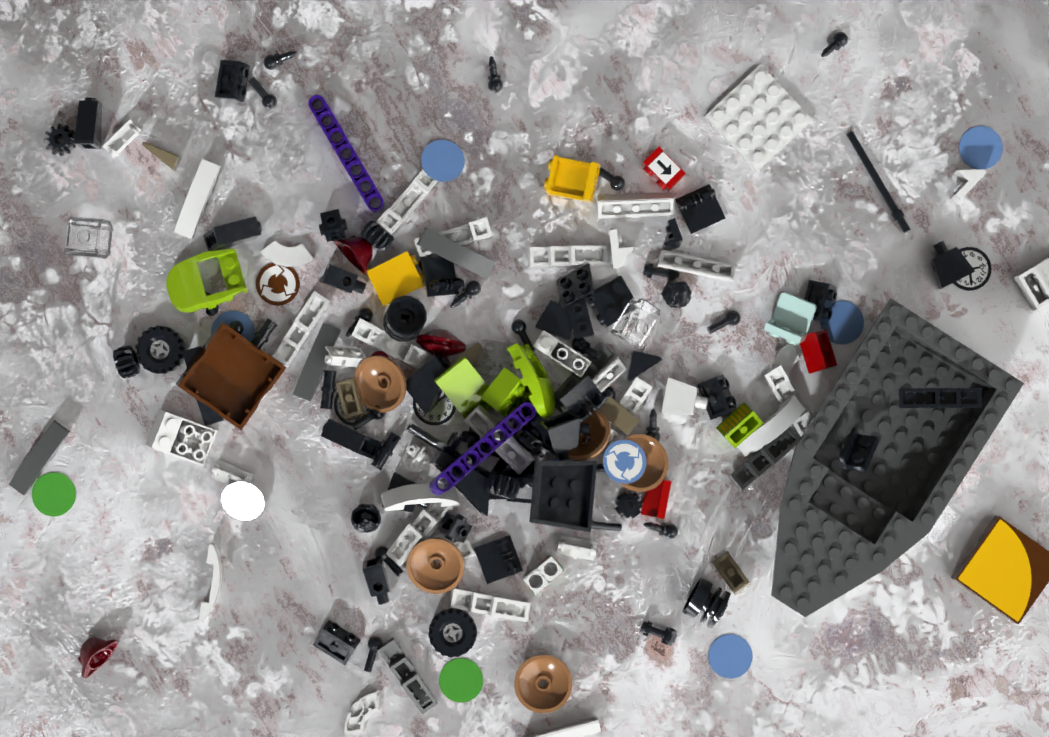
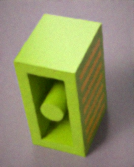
M744 402L723 420L716 429L734 448H737L763 422Z

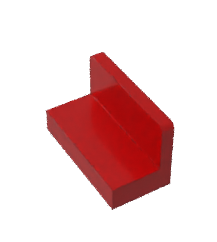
M827 329L807 334L806 339L800 343L808 373L837 366Z
M663 480L654 489L645 491L641 509L642 515L660 519L665 518L672 481Z

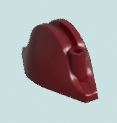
M355 235L348 239L334 241V244L347 260L366 275L368 273L367 266L373 256L371 243L365 238L356 237Z
M443 329L419 335L416 340L417 344L433 356L442 354L449 357L466 350L465 343L451 332Z
M92 637L83 643L80 649V656L78 657V661L82 665V678L87 679L109 660L119 643L118 640L105 641Z

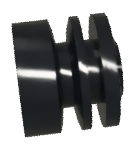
M412 296L396 298L390 303L383 317L385 332L390 338L398 342H408L415 339L426 323V309L418 299ZM401 318H402L403 320L406 319V320H407V323H406V324H405L404 322L401 323V322H400Z
M536 412L535 416L527 422L528 425L520 428L522 433L519 435L516 432L513 434V437L528 452L542 458L545 454L538 450L540 446L545 448L538 422L546 419Z
M701 577L689 595L682 612L692 618H695L699 612L702 613L701 623H704L710 617L707 626L713 628L723 616L731 593L725 591L720 597L722 592L720 587L712 593L713 583Z

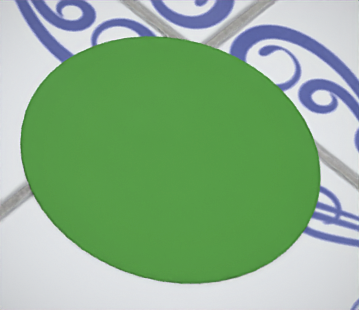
M47 473L41 476L33 486V503L44 515L53 517L63 515L72 508L75 502L76 490L74 484L67 476L61 473Z
M458 658L451 660L443 667L439 676V685L441 691L448 699L459 703L468 702L480 693L483 686V675L480 668L473 661Z

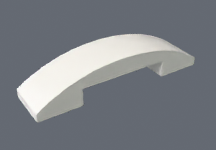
M422 169L410 186L376 223L390 235L394 233L424 200L438 181L430 178Z
M487 217L438 233L462 246L493 236ZM420 238L414 239L419 258L435 254L417 245Z
M361 318L351 335L417 369L422 367L428 355V352L408 342H398L390 338L384 330Z
M780 364L763 374L779 404H782L794 394L803 405ZM806 408L801 416L792 424L800 437L803 436L813 420Z
M636 377L619 403L635 414L653 387L639 377ZM610 421L611 434L605 448L618 441L623 433Z
M794 394L780 404V409L767 418L756 431L738 446L745 457L776 439L805 411V408Z
M430 483L401 486L381 493L385 511L404 510V506L408 504L440 502L441 507L459 506L460 501L456 488L452 487L442 495H435L430 490ZM438 484L439 488L444 489L443 484Z
M209 544L206 564H213L214 568L209 601L201 602L200 622L205 621L213 611L221 590L222 563L216 544Z

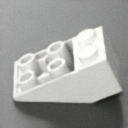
M1048 257L1013 278L1032 311L1038 310L1049 303Z
M159 409L145 445L204 466L217 430Z

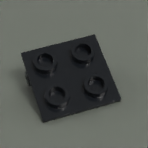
M710 184L675 199L690 234L726 219L715 196V190Z
M443 257L421 259L427 297L459 294L458 289L464 286V280L456 278L453 262Z
M589 263L557 279L561 308L581 298H584L587 302H593L596 298Z
M589 375L559 399L566 411H571L579 417L582 424L589 418V415H593L591 413L592 410L597 412L595 407L599 409L608 400L600 392Z
M510 535L474 548L487 584L523 571Z

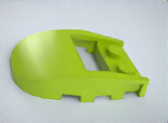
M235 248L206 251L176 264L170 270L166 281L171 303L177 310L187 313L197 312L199 309L204 308L213 309L218 304L233 300L234 295L244 292V294L248 293ZM218 258L227 290L207 296L198 262Z
M516 343L508 347L507 350L513 358L515 369L520 368L524 377L520 379L523 386H528L531 391L529 398L541 417H550L555 408V395L545 367L529 344L519 345Z

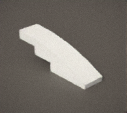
M205 158L202 159L174 230L175 233L190 239L194 237L199 220L202 218L207 201L210 199L221 167L220 164Z
M607 246L528 247V267L584 266L587 263L590 266L608 265Z
M315 291L312 293L272 358L285 367H290L330 303L328 299Z
M440 502L431 503L427 510H422L412 524L407 525L386 554L401 566L407 561L412 548L420 541L428 539L438 528L445 513H450L454 506L441 507Z
M453 588L448 607L527 622L531 603Z

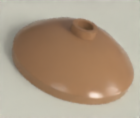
M376 355L366 358L358 365L354 378L362 402L366 407L371 410L376 409L378 412H389L402 403L406 394V379L401 368L393 360L385 356Z
M592 410L591 413L593 415H589V418L584 421L583 424H590V433L579 434L578 446L568 450L567 459L586 461L597 456L606 447L610 438L611 427L606 416L599 410L597 412Z
M634 434L624 438L623 440L633 441L643 449L646 456V469L643 475L635 482L620 484L626 489L635 492H645L654 489L664 480L668 471V457L664 447L653 437L644 434Z
M428 538L417 543L410 551L406 565L407 573L414 585L431 594H441L455 588L462 579L465 567L464 559L459 549L450 541L442 538ZM438 559L440 560V563L436 564L434 560Z
M533 656L523 662L516 672L514 680L515 693L519 701L533 712L550 713L556 711L570 697L572 691L570 671L561 660L554 656ZM541 679H545L547 681V684L545 686L540 685L539 682Z

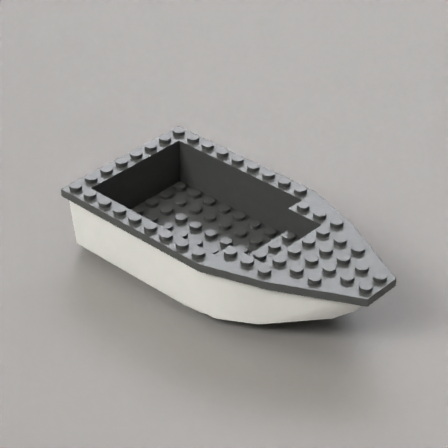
M890 298L794 449L780 505L771 596L802 616L807 617L882 572L929 534L1024 383ZM982 388V408H899V389ZM853 427L858 429L859 434L876 436L879 439L878 446L866 472L844 469L839 459V453L844 448L846 437L850 434Z

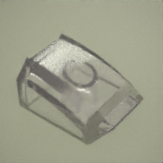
M69 217L64 244L65 255L106 259L111 253L112 231L114 230L111 221L96 218Z
M632 298L614 325L611 333L634 346L633 348L646 353L657 332L661 310L644 298Z

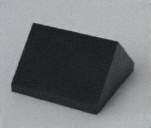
M633 351L626 380L628 382L662 361V358Z

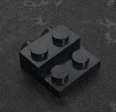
M621 275L595 289L596 298L593 302H588L592 309L596 308L598 312L596 317L601 326L605 324L606 328L640 309Z

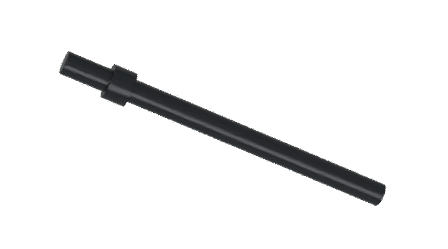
M849 132L846 135L891 210V216L894 221L897 220L902 231L906 233L911 229L903 217V211L898 209L854 132Z

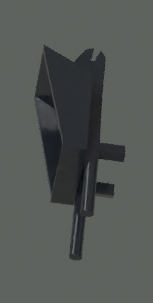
M413 423L412 425L409 424L406 428L407 432L438 450L430 463L440 472L462 455L456 448L463 439V436L457 432H453L445 444ZM466 457L467 463L472 465V460ZM478 465L461 479L455 487L481 514L488 516L489 500L507 498L492 495L486 491L487 481L493 473ZM452 468V474L458 477L457 470Z
M535 461L533 479L510 477L519 482L533 483L531 499L507 498V501L531 503L529 520L531 523L591 532V529L621 531L622 525L618 523L595 522L592 520L596 473L605 472L603 464H597V461Z

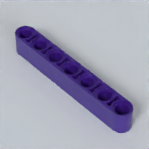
M312 96L308 102L309 108L370 211L374 213L381 212L385 205L384 200L331 109L322 96ZM317 100L323 102L320 109L313 108V104ZM325 117L332 118V123L328 126L322 123ZM336 133L342 135V139L339 142L332 141V136ZM349 149L352 152L351 156L347 159L343 158L342 152ZM354 166L361 167V172L358 175L351 173V169ZM364 182H369L371 188L368 191H362L361 185ZM375 198L381 201L380 206L377 208H373L370 205L371 201Z
M525 402L510 412L432 479L429 485L431 492L435 495H442L455 486L535 416V407L531 403ZM522 409L527 412V417L522 414ZM508 421L513 423V429L508 426ZM494 432L500 436V440L495 439ZM480 444L485 446L486 453L481 451ZM466 456L471 458L472 465L467 463ZM452 468L457 470L458 477L452 474ZM438 480L443 482L444 489L439 488Z

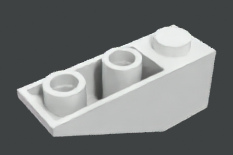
M544 330L533 345L536 350L579 377L583 376L592 362Z

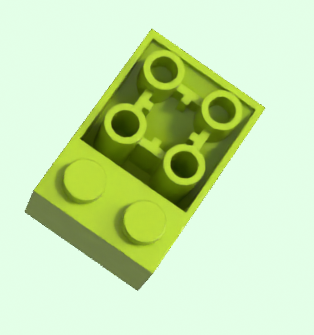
M465 356L434 380L465 419L478 405H481L486 411L492 408L480 398L489 386Z
M505 367L480 397L504 417L525 402L532 404L529 398L531 393L529 387H524L520 378ZM522 409L521 412L525 415L526 411Z

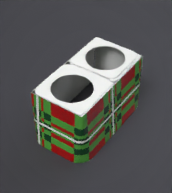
M549 555L527 572L523 577V581L536 595L549 584L548 581L552 582L563 573V567L554 556ZM549 562L555 563L558 568L557 573L553 576H548L544 572V566ZM532 575L541 576L543 583L539 588L530 586L529 579Z

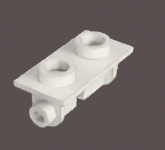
M128 119L102 146L113 157L119 156V153L136 136H139L142 130Z
M338 345L325 347L329 352L325 356V363H328V365L341 366L344 360V366L358 367L362 360L366 359L361 349L357 347L346 348Z
M409 444L406 448L407 453L414 458L413 463H416V461L421 462L427 455L425 452L427 447L422 449L417 444Z
M218 460L217 464L214 465L211 478L228 485L234 482L250 483L253 474L221 460Z
M560 535L556 554L594 561L598 542Z

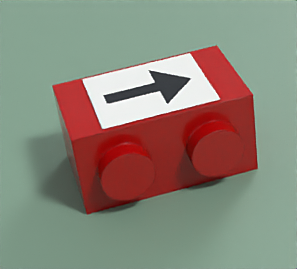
M660 146L642 163L644 167L642 170L649 177L653 176L657 180L656 184L663 191L666 189L669 192L686 174Z

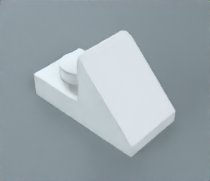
M984 169L955 171L954 174L964 184L961 182L953 190L955 194L952 198L957 202L960 201L987 171Z
M617 229L609 230L613 270L617 269L634 249V247L619 248V245H622L621 233L617 234Z

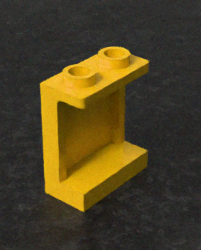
M554 155L548 164L550 174L549 178L546 177L544 189H546L548 195L593 203L601 166L595 162L587 163Z
M408 251L367 271L368 277L384 307L390 305L398 297L425 287L424 275L422 271H417L415 265L418 263L414 255H409Z

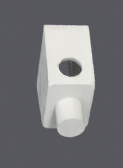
M668 378L661 414L694 415L695 407L707 408L708 398L698 396L699 389L697 387Z

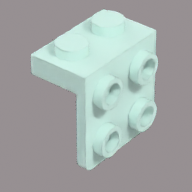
M783 292L779 297L773 317L770 321L766 322L764 330L768 331V334L778 338L780 336L785 338L786 342L790 344H800L806 339L817 306L802 298Z

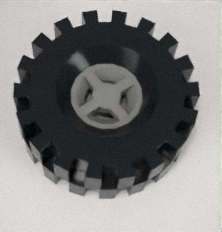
M166 326L148 328L149 330L143 331V335L137 339L138 344L135 345L137 353L135 354L139 359L138 362L144 369L156 374H168L171 371H175L178 366H181V362L184 359L182 351L186 350V347H184V339L180 337L181 335Z
M449 608L442 610L433 618L429 626L428 636L436 652L438 651L441 655L451 658L460 657L473 647L477 637V627L469 613L461 609Z

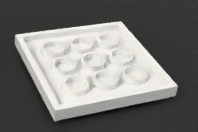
M761 64L705 116L709 123L756 172L813 120Z

